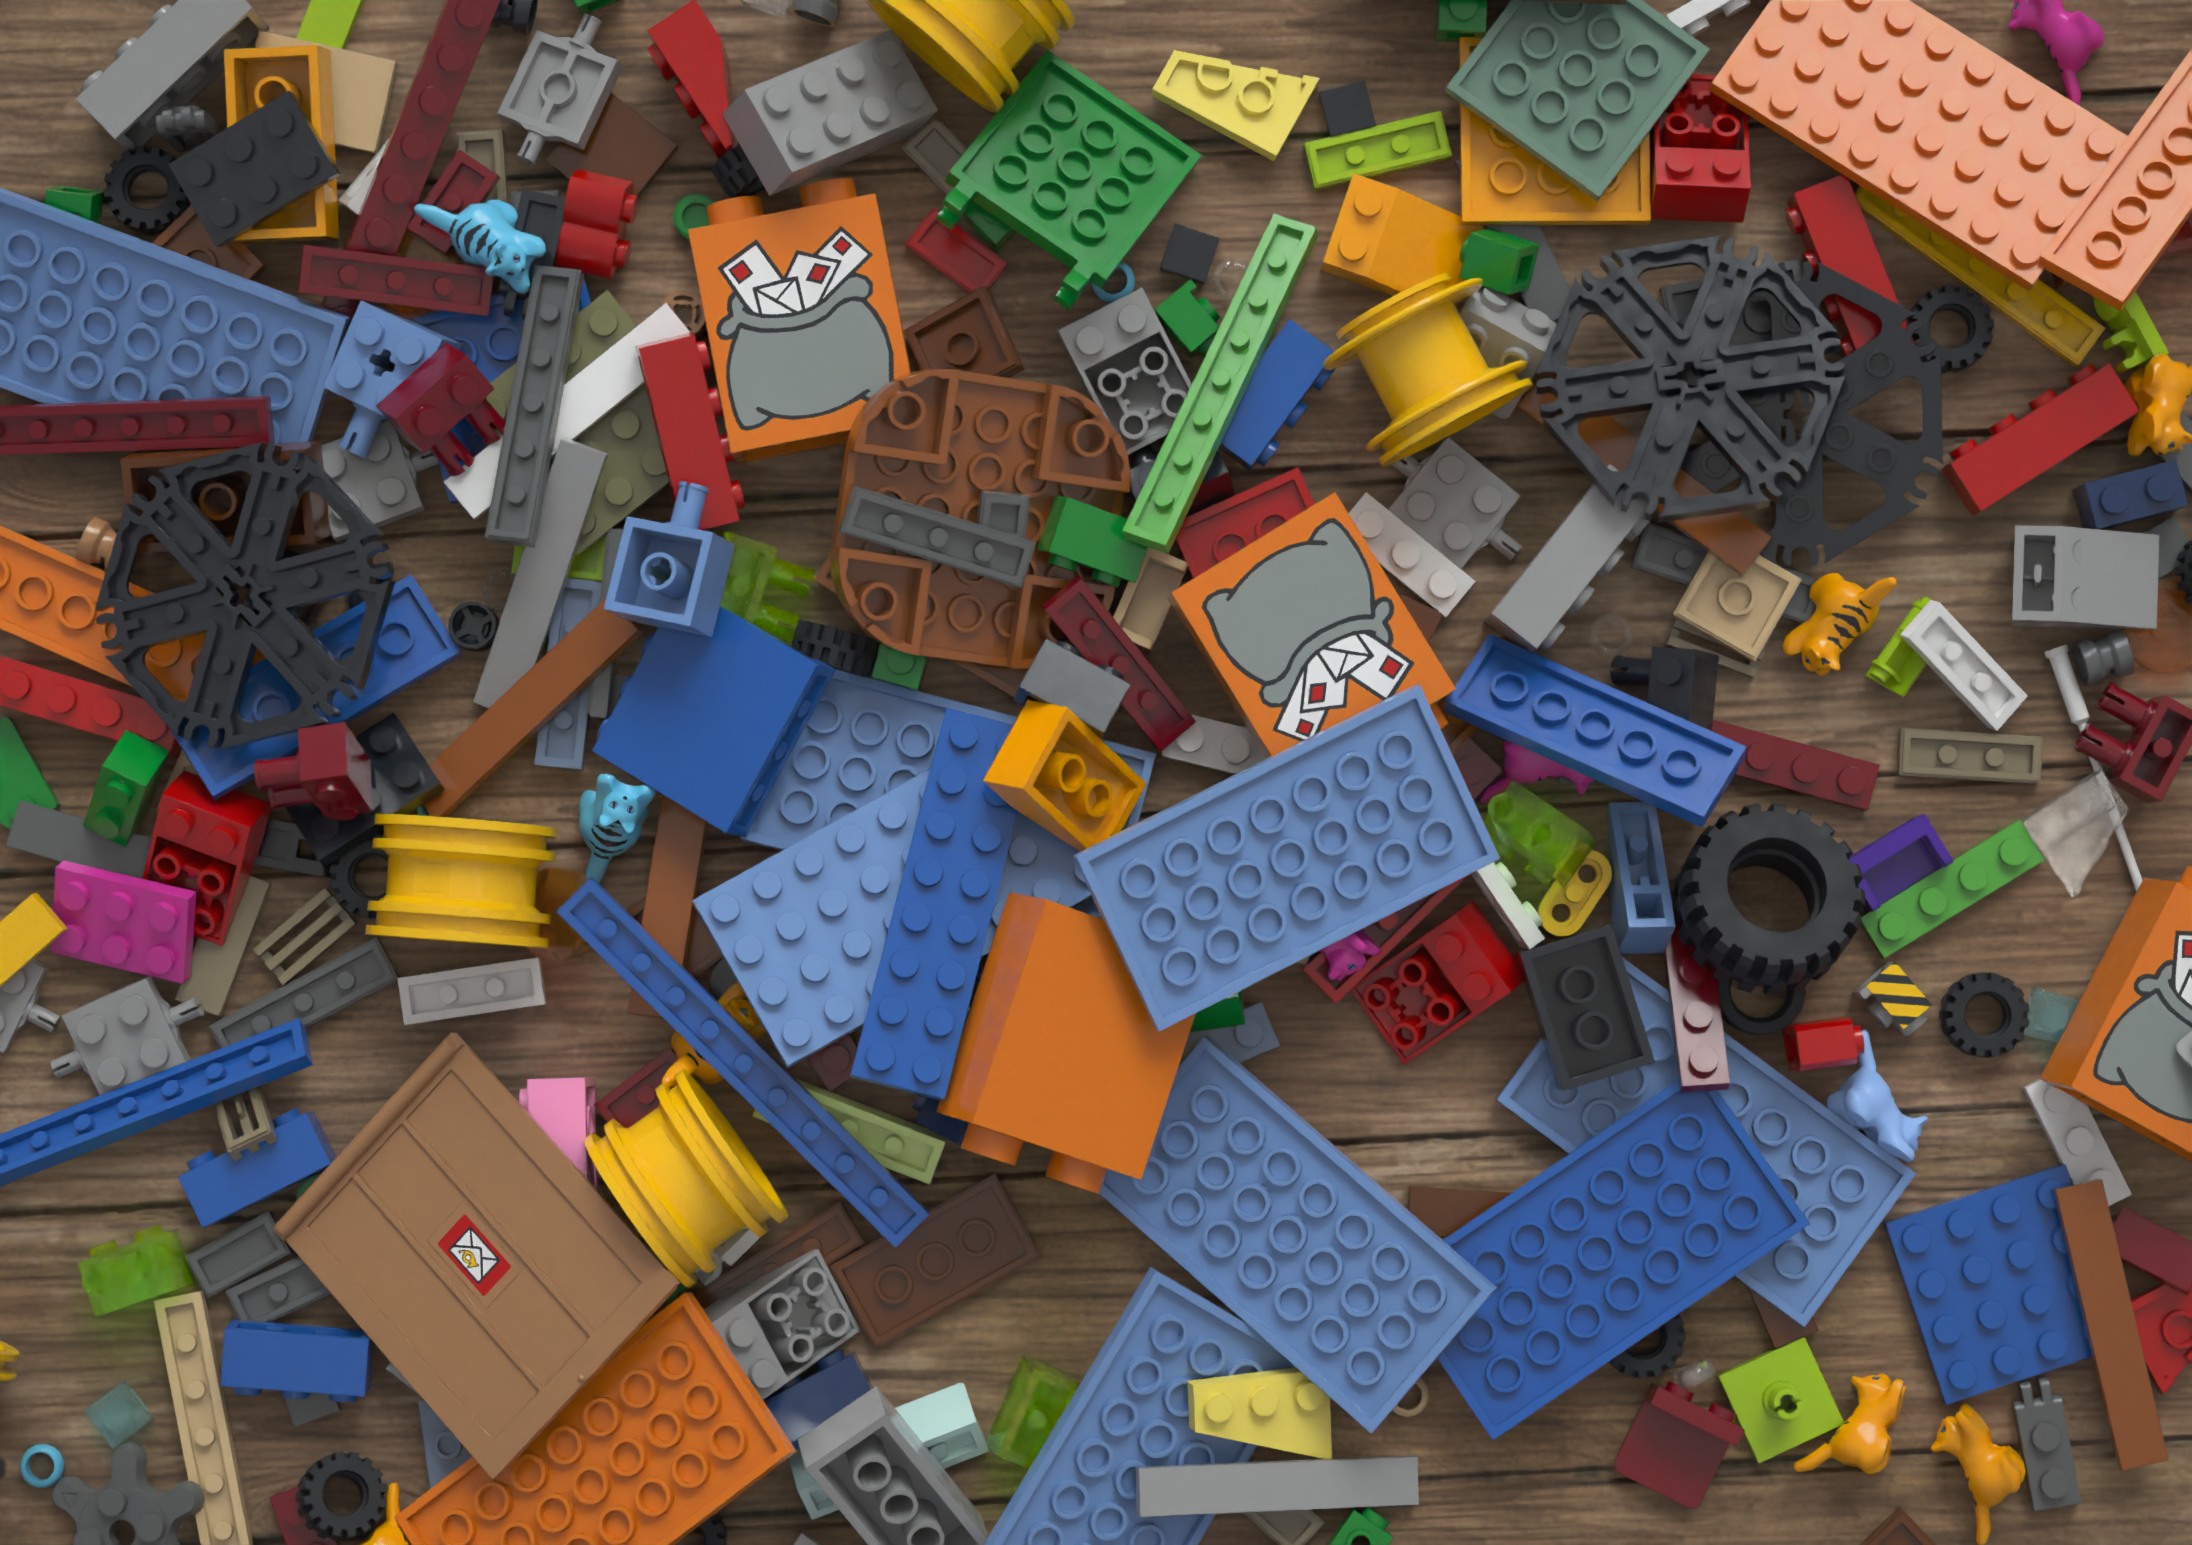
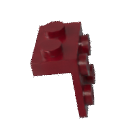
M1668 1381L1665 1389L1651 1383L1614 1460V1469L1618 1473L1688 1508H1697L1700 1506L1729 1444L1737 1447L1745 1429L1734 1424L1737 1414L1711 1402L1708 1410H1705L1691 1403L1694 1393Z

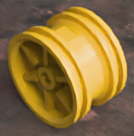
M865 0L879 19L912 52L960 93L993 113H998L1004 106L1003 99L1000 96L1002 93L1013 95L1020 88L1019 82L1012 73V70L1037 43L1047 49H1054L1060 42L1057 30L1066 32L1075 25V17L1063 0Z
M375 814L374 824L384 826L383 838H373L372 848L384 850L389 859L386 895L379 901H368L367 910L377 911L376 925H366V935L548 948L549 938H540L539 934L540 924H550L551 915L540 913L536 909L535 894L538 867L544 862H555L556 852L546 851L547 839L557 838V828L477 819Z
M682 1069L675 1074L678 1085L668 1088L665 1083H662L655 1089L660 1101L658 1108L629 1128L623 1127L618 1121L612 1119L604 1125L606 1136L600 1138L597 1134L592 1133L584 1139V1143L603 1180L638 1232L669 1271L684 1286L690 1288L698 1281L696 1275L698 1269L701 1268L709 1274L718 1267L713 1255L714 1249L744 1228H748L758 1237H762L769 1231L766 1221L773 1218L778 1223H781L788 1218V1213L771 1182L730 1122L697 1080L687 1070Z

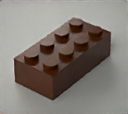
M321 441L274 444L282 447L279 455L281 466L289 462L291 452L295 450L304 453V455L312 456L324 469ZM241 447L166 449L134 452L120 459L125 503L132 504L136 511L142 515L143 510L134 505L131 496L134 493L142 494L148 502L154 500L157 492L156 488L148 480L151 476L162 478L170 485L166 476L159 470ZM245 471L200 482L193 490V501L196 506L231 544L233 543L251 476ZM308 492L301 497L287 545L316 544L331 535L328 504L318 493ZM153 534L146 536L142 540L138 553L169 551Z

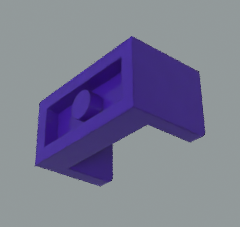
M1925 814L1914 816L1852 854L1848 860L1850 865L1856 863L1860 866L1863 879L1857 888H1862L1865 891V905L1863 909L1866 913L1877 910L1881 907L1880 904L1937 869L1947 867L1954 862Z

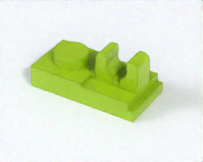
M2136 291L2121 311L2092 296L2097 314L2102 320L2106 321L2110 331H2113L2115 334L2104 340L2103 347L2107 350L2116 345L2121 346L2126 354V359L2115 366L2118 373H2123L2138 365L2140 368H2144L2152 357L2160 353L2169 354Z

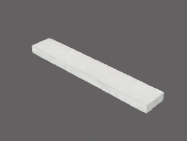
M667 303L564 385L551 459L555 457L562 438L565 437L575 441L644 385L635 348L636 345L690 333ZM503 435L500 436V440L490 444L475 456L474 462L470 467L464 465L465 472L458 476H450L444 481L474 520L490 509Z

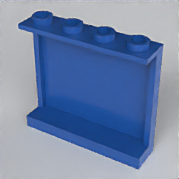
M720 605L712 637L658 627L656 632L648 637L642 648L643 657L634 673L622 684L619 692L620 699L611 716H608L600 725L597 732L598 740L592 751L723 832L746 837L836 670L822 661L809 658Z

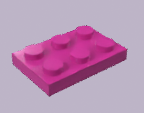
M63 860L55 867L53 912L68 929L51 943V953L184 984L191 977L197 891Z

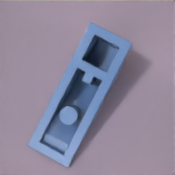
M1609 802L1607 807L1609 863L1612 869L1610 913L1620 953H1664L1676 925L1657 809L1646 802Z

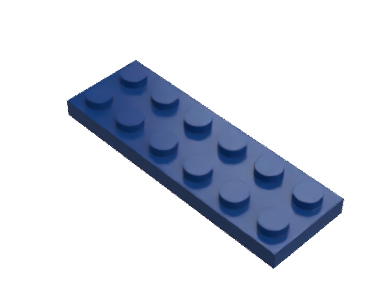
M412 574L394 585L365 689H358L355 683L348 678L346 682L355 687L359 697L356 700H351L344 696L341 691L335 693L333 704L342 714L339 717H332L320 709L324 718L331 722L328 724L346 722L347 724L461 657V650ZM365 601L312 631L338 659L348 658L354 651L366 610ZM266 658L251 667L240 705V712L242 717L248 722L268 719L295 711L300 705L301 696ZM167 725L214 801L255 778L254 764L256 760L290 757L299 750L298 731L224 750L207 746L210 737V731L207 726L200 730L196 742L177 736Z
M1492 634L1488 635L1455 685L1456 689L1450 693L1445 701V713L1700 827H1703L1746 756L1747 746Z

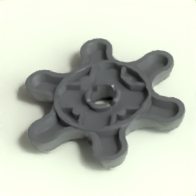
M132 1442L121 1444L113 1452L111 1479L105 1486L100 1488L91 1487L76 1476H65L59 1479L54 1486L52 1492L54 1503L60 1509L71 1514L76 1522L77 1534L75 1535L74 1543L71 1545H120L116 1535L117 1526L115 1524L121 1520L130 1522L135 1529V1539L131 1545H181L178 1540L180 1524L189 1516L196 1515L201 1511L205 1502L203 1489L193 1481L186 1480L180 1482L166 1491L155 1489L146 1477V1453L140 1445Z

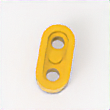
M1582 850L1568 858L1537 907V913L1543 922L1541 927L1544 931L1553 936L1564 937L1574 934L1581 928L1611 882V865L1604 855L1594 850ZM1583 865H1589L1594 869L1595 877L1590 883H1584L1578 877V870ZM1557 904L1565 905L1569 911V916L1564 922H1557L1552 916V909Z

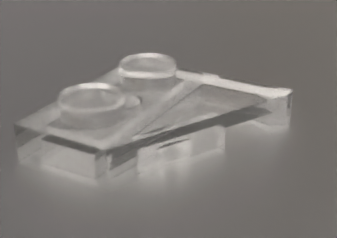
M2100 768L2021 819V823L2073 898L2081 891L2083 881L2095 861H2099L2108 846L2107 841L2113 831L2118 829L2129 809Z

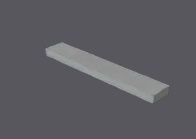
M565 437L560 440L546 483L535 548L526 546L524 548L473 703L490 708L540 660L609 455L608 453Z
M1414 1455L1135 1467L1136 1515L1139 1517L1419 1505L1418 1457Z

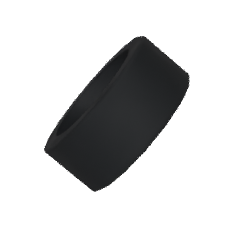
M1728 978L1725 984L1717 980L1722 1019L1737 1031L1752 1035L1776 1033L1790 1025L1801 1012L1806 995L1805 987L1793 992L1786 985L1787 993L1784 1003L1779 1010L1768 1017L1754 1018L1746 1016L1733 1002L1731 995L1733 979Z

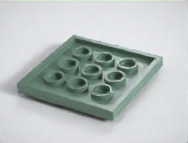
M1511 0L1448 83L1445 92L1595 201H1598L1708 55L1710 49L1642 0H1626L1625 5Z

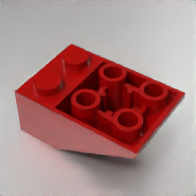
M692 0L647 30L653 43L647 47V50L664 79L668 81L674 77L678 84L673 86V89L690 118L693 120L700 116L704 121L699 128L709 147L719 159L727 151L737 146V139L722 115L733 103L729 59L720 36L696 0Z
M1693 74L1650 131L1651 219L1743 223L1751 189L1748 115L1709 91L1711 83L1717 75Z
M184 770L161 795L142 879L197 891L194 936L223 946L262 845L271 804L238 790H233L214 801L200 777Z
M1472 900L1367 974L1350 991L1399 1060L1405 1065L1512 992L1523 982L1517 960L1474 900Z

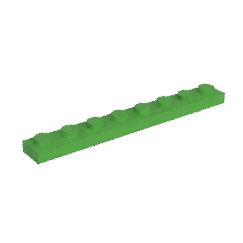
M1273 214L1125 523L1122 532L1126 540L1167 554L1169 553L1317 241V227Z

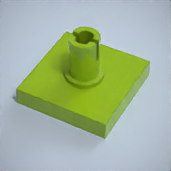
M1805 1337L1779 1348L1771 1349L1716 1375L1733 1413L1737 1414L1736 1419L1739 1426L1745 1429L1744 1437L1757 1463L1768 1460L1844 1423Z

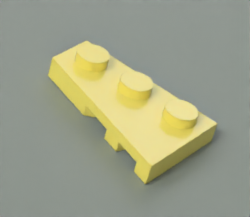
M1174 50L1155 83L1151 96L1262 156L1275 161L1320 78L1307 75L1299 78L1278 74V70L1265 67L1257 70L1232 65L1228 60Z
M1296 1367L1187 1381L1189 1428L1194 1432L1322 1459H1332L1330 1397Z

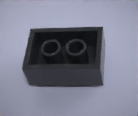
M1611 924L1515 954L1558 1091H1565L1655 1062Z

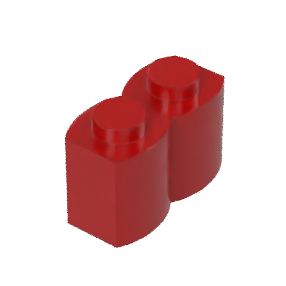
M578 169L570 176L564 205L563 224L557 249L556 267L581 270L582 273L611 279L619 271V268H626L631 253V241L625 240L626 224L634 222L639 203V197L632 195L633 181Z
M1849 1017L1795 1023L1782 1029L1786 1062L1790 1071L1803 1072L1857 1064L1858 1054H1864V1039L1860 1025L1853 1026V1022Z

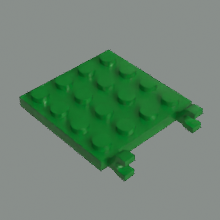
M1046 50L1019 84L1020 88L1013 95H1010L1004 106L993 116L949 171L945 182L954 189L944 199L942 203L944 207L938 213L936 220L952 230L971 201L981 206L1072 269L1060 285L1062 287L1054 297V301L1070 310L1089 281L1100 289L1104 287L1196 167L1202 155L1058 56Z

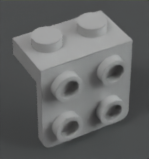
M1482 286L1475 294L1468 297L1460 312L1488 368L1502 367L1518 360H1524L1527 362V366L1517 376L1519 380L1526 378L1531 380L1541 364L1557 323L1551 321L1543 312L1529 309L1509 298L1506 293ZM1522 395L1492 414L1502 419L1509 418Z

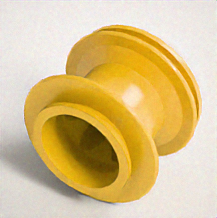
M1449 273L1434 276L1369 309L1343 326L1335 334L1339 342L1347 340L1348 343L1329 355L1322 364L1323 368L1332 370L1360 359L1392 419L1387 428L1371 439L1366 445L1368 451H1376L1383 448L1385 454L1378 459L1382 467L1406 459L1458 433L1515 400L1533 386L1530 378L1519 380L1517 376L1527 366V362L1524 360H1518L1502 367L1488 368L1456 306L1475 294L1482 287V279H1469L1447 288V285L1452 281Z

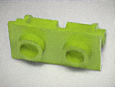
M1926 596L1912 603L1911 606L1913 608L1878 658L1873 659L1871 662L1872 666L1865 675L1867 678L1903 698L1927 663L1900 634L1931 600Z

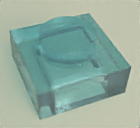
M2032 988L2028 1001L2030 1011L2027 1012V1019H2030L2029 1027L2025 1028L2023 1034L2058 1044L2079 1000L2039 988Z
M126 1380L118 1384L84 1411L113 1449L154 1419L153 1415Z

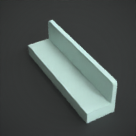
M964 1383L955 1384L895 1408L943 1469L989 1452L985 1436L974 1414ZM800 1449L796 1450L797 1452L789 1457V1462L797 1491L811 1519L814 1520L839 1510L805 1469Z

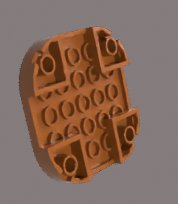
M925 369L915 371L892 380L878 390L857 415L847 439L831 546L833 584L844 610L856 626L876 642L900 652L1013 669H1029L1046 639L1055 644L1057 641H1062L1072 645L1041 606L1078 576L1109 612L1115 587L1091 579L1094 570L1077 564L1075 572L1049 564L1050 554L1037 550L1055 496L1069 497L1121 516L1124 492L1130 491V466L1120 433L1115 432L1108 419L1102 413L1104 411L1086 396L1063 386L956 369ZM852 485L977 523L980 490L1027 494L1030 496L1025 538L1036 542L1022 588L840 533L838 529Z

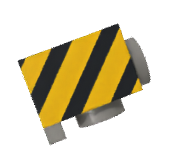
M1895 961L1886 962L1851 992L1857 1000H1865L1868 997L1872 1003L1867 1009L1884 1028L1892 1025L1895 1030H1900L1905 1037L1913 1033L1927 1020L1923 1012L1932 1005Z

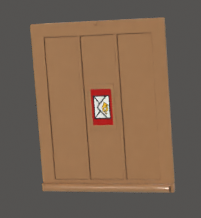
M450 1033L272 1228L282 1241L285 1240L493 1480L507 1470L666 1301L680 1283L457 1033Z

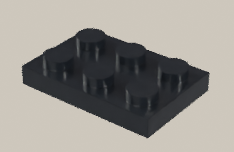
M287 91L168 164L215 246L220 248L341 175L294 93Z
M395 713L390 714L356 736V739L370 759L372 812L358 814L357 817L351 820L339 821L325 818L314 803L285 807L323 867L384 829V826L374 824L375 814L407 815L445 790Z

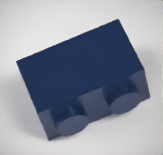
M2176 460L2084 483L2073 489L2083 528L2106 530L2175 512L2188 506Z

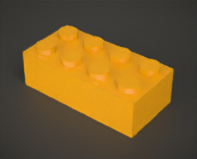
M318 45L224 49L227 128L287 91L293 92L336 165L331 51ZM333 179L234 240L244 243L339 239L337 179Z

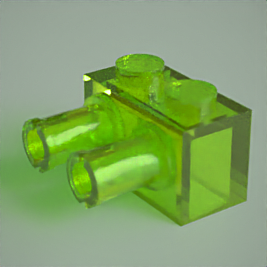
M724 531L722 538L734 544L735 547L720 605L772 636L784 639L789 643L792 642L795 631L779 626L778 622L782 621L797 626L800 614L762 603L761 598L766 585H771L806 598L811 586L793 580V577L796 576L813 582L815 570L776 558L777 547Z
M1514 780L1504 793L1498 794L1490 800L1488 805L1489 814L1483 821L1497 853L1507 860H1510L1514 854L1525 861L1527 865L1523 870L1545 886L1552 880L1562 888H1565L1597 844L1588 830Z
M160 1224L134 1233L136 1243L118 1248L117 1242L114 1240L88 1249L91 1258L78 1262V1266L82 1276V1286L87 1291L95 1317L195 1283L190 1266L185 1259L186 1254L177 1229L163 1233Z
M1022 1355L986 1440L987 1445L997 1457L1030 1468L1076 1392L1077 1383L1064 1370Z

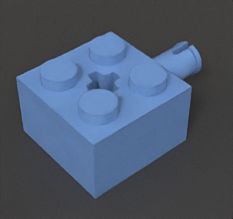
M361 300L323 385L324 388L353 401L352 405L356 407L339 446L345 450L350 449L349 452L367 458L368 451L382 419L387 420L376 405L446 342L460 350L462 344L381 305ZM390 362L396 364L393 372L389 368Z
M679 481V489L670 522L660 523L629 516L626 517L604 610L626 621L712 637L735 545L713 532L698 529L709 488L695 483L688 485L689 483L686 481Z

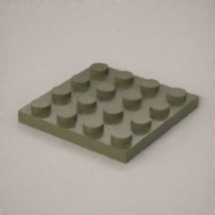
M608 290L577 313L565 384L637 327ZM517 362L490 383L495 390L486 397L504 420L507 419ZM645 384L575 440L578 443L609 454L576 550L579 556L605 537L609 528L615 529L626 520L627 516L630 517L669 485ZM717 426L719 435L724 434ZM493 429L499 437L502 435L498 429ZM553 457L550 461L548 476L555 457Z

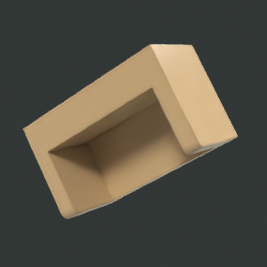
M1149 547L1136 583L1128 582L1113 616L1136 647L1148 654L1151 653L1171 607L1167 598L1172 591L1179 588L1188 567L1187 562Z

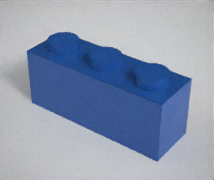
M1289 319L1262 355L1220 443L1219 449L1249 471L1257 462L1265 466L1280 446V443L1274 438L1284 424L1292 429L1308 408V405L1302 402L1312 386L1320 391L1334 373L1335 369L1326 370L1322 364L1335 351Z
M295 1108L276 1117L272 1122L275 1126L274 1130L278 1141L269 1145L264 1140L259 1143L260 1150L253 1153L247 1148L242 1151L243 1158L234 1161L228 1152L215 1157L211 1150L187 1162L190 1171L178 1176V1179L202 1228L212 1226L325 1170L334 1161L336 1155L315 1112H306L301 1115L298 1108Z
M231 1320L224 1329L221 1386L233 1387V1392L240 1395H259L262 1393V1389L281 1390V1396L292 1399H304L310 1397V1393L329 1394V1400L355 1402L358 1400V1396L365 1397L371 1387L374 1342L362 1329Z

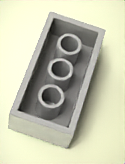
M178 0L173 6L169 4L163 6L150 19L149 25L151 27L140 38L133 37L127 40L117 50L115 54L116 61L104 72L98 70L85 80L81 86L82 93L76 100L126 150L133 152L136 151L138 146H146L159 134L156 124L157 115H162L163 110L188 106L225 70L224 49L248 48L256 41L258 30L265 32L269 28L246 0Z
M889 30L745 89L722 115L767 193L771 196L914 135L938 109L893 31Z
M1611 464L1607 466L1612 471H1619ZM1592 484L1484 622L1502 636L1504 635L1513 644L1531 652L1538 648L1544 653L1565 629L1566 626L1559 622V620L1566 611L1573 616L1595 591L1589 585L1592 578L1597 575L1602 579L1625 553L1618 547L1623 539L1626 538L1632 542L1649 523L1648 520L1644 519L1648 506L1647 502L1640 498L1631 501L1627 512L1621 511V499L1625 490L1622 489L1618 493L1613 507L1599 489Z
M877 1386L797 1439L805 1469L868 1545H984L988 1534L981 1514Z

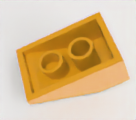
M1353 173L1320 271L1392 296L1443 273H1449L1452 278L1450 284L1447 285V288L1465 281V279L1459 278L1463 264L1460 261L1461 248L1469 237L1470 232L1483 230L1484 227L1480 225H1461V217L1401 189Z
M1027 700L983 779L1011 807L1080 852L1121 832L1147 784L1068 707Z

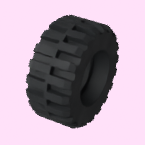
M1771 803L1767 811H1762L1759 804L1746 805L1742 808L1739 815L1734 811H1729L1720 816L1714 826L1709 825L1701 833L1681 867L1682 870L1676 879L1673 892L1677 896L1673 904L1674 919L1678 922L1683 921L1678 934L1684 945L1693 944L1696 948L1692 958L1700 967H1703L1706 963L1716 970L1712 977L1725 984L1728 978L1739 982L1738 990L1752 993L1756 986H1761L1765 995L1780 994L1785 985L1794 992L1806 987L1811 979L1819 980L1829 971L1833 963L1837 962L1850 943L1862 919L1859 913L1865 905V891L1862 888H1857L1863 879L1861 869L1856 863L1850 865L1848 860L1853 851L1846 841L1838 844L1832 837L1836 830L1825 821L1821 826H1818L1810 821L1811 813L1799 808L1796 814L1786 812L1787 806L1784 804ZM1750 866L1767 867L1783 873L1799 887L1805 897L1809 911L1807 924L1803 928L1790 932H1772L1753 925L1737 911L1731 901L1727 886L1729 875L1738 869Z

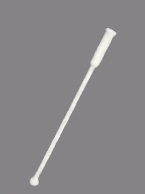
M2066 644L2044 653L2046 659L2049 658L2070 720L2078 725L2081 734L2090 716L2067 653L2069 649ZM2089 757L2137 892L2143 880L2102 764Z

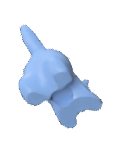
M1863 1029L1864 1054H1858L1860 1068L1845 1080L1839 1090L1828 1096L1827 1108L1855 1129L1863 1130L1867 1138L1897 1160L1899 1157L1904 1161L1912 1162L1915 1158L1914 1151L1918 1149L1922 1127L1928 1121V1117L1911 1118L1900 1112L1894 1102L1889 1086L1877 1073L1870 1036L1867 1030Z

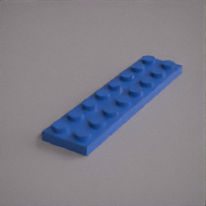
M946 707L850 1075L851 1078L940 1101L945 1100L1018 815L1016 809L1006 803L983 781L1010 733L1013 724Z

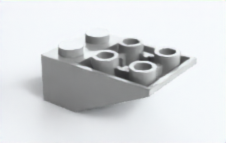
M1142 287L1056 332L1089 398L1104 411L1102 413L1108 419L1115 432L1120 433L1127 455L1169 433L1192 384Z
M2015 525L2012 626L2157 630L2159 535L2065 526Z
M813 1249L734 1290L703 1309L762 1399L771 1395L861 1330L818 1249Z

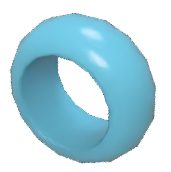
M1124 262L1117 268L1127 278V284L1121 292L1110 294L1092 283L1095 294L1101 300L1112 303L1132 293L1135 287V276L1132 269Z
M36 1444L28 1448L20 1461V1472L23 1479L29 1485L37 1488H47L54 1485L61 1478L64 1471V1459L61 1453L54 1446L48 1444ZM36 1453L48 1454L54 1462V1471L48 1479L37 1478L30 1469L31 1459Z

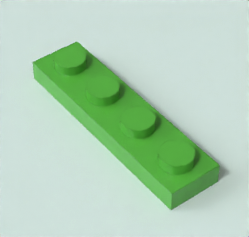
M2016 820L1954 858L1952 864L1937 869L1880 904L1881 907L1877 910L1861 915L1860 925L1881 959H1885L2045 859L2021 820Z

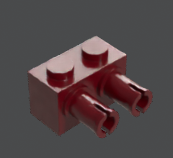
M447 342L376 405L405 441L423 453L430 449L447 469L448 474L453 477L465 472L464 468L454 458V455L460 462L463 461L467 467L472 465L475 457L465 448L451 429L465 417L482 437L484 443L489 445L500 440V437L493 429H498L504 435L506 420L500 416L486 399L495 390L466 354Z
M2110 682L2102 692L2105 697L2103 699L2099 698L2096 708L2131 725L2133 734L2128 741L2122 743L2088 723L2080 734L2084 738L2081 740L2077 739L2074 750L2080 751L2109 767L2111 775L2107 780L2108 782L2147 803L2162 801L2192 745V709L2166 695L2151 698L2146 702L2116 686L2115 683Z
M346 722L299 728V750L296 756L255 761L254 773L257 787L260 788V791L268 789L269 801L273 809L314 803L325 818L339 821L351 820L357 817L358 814L372 812L370 759Z

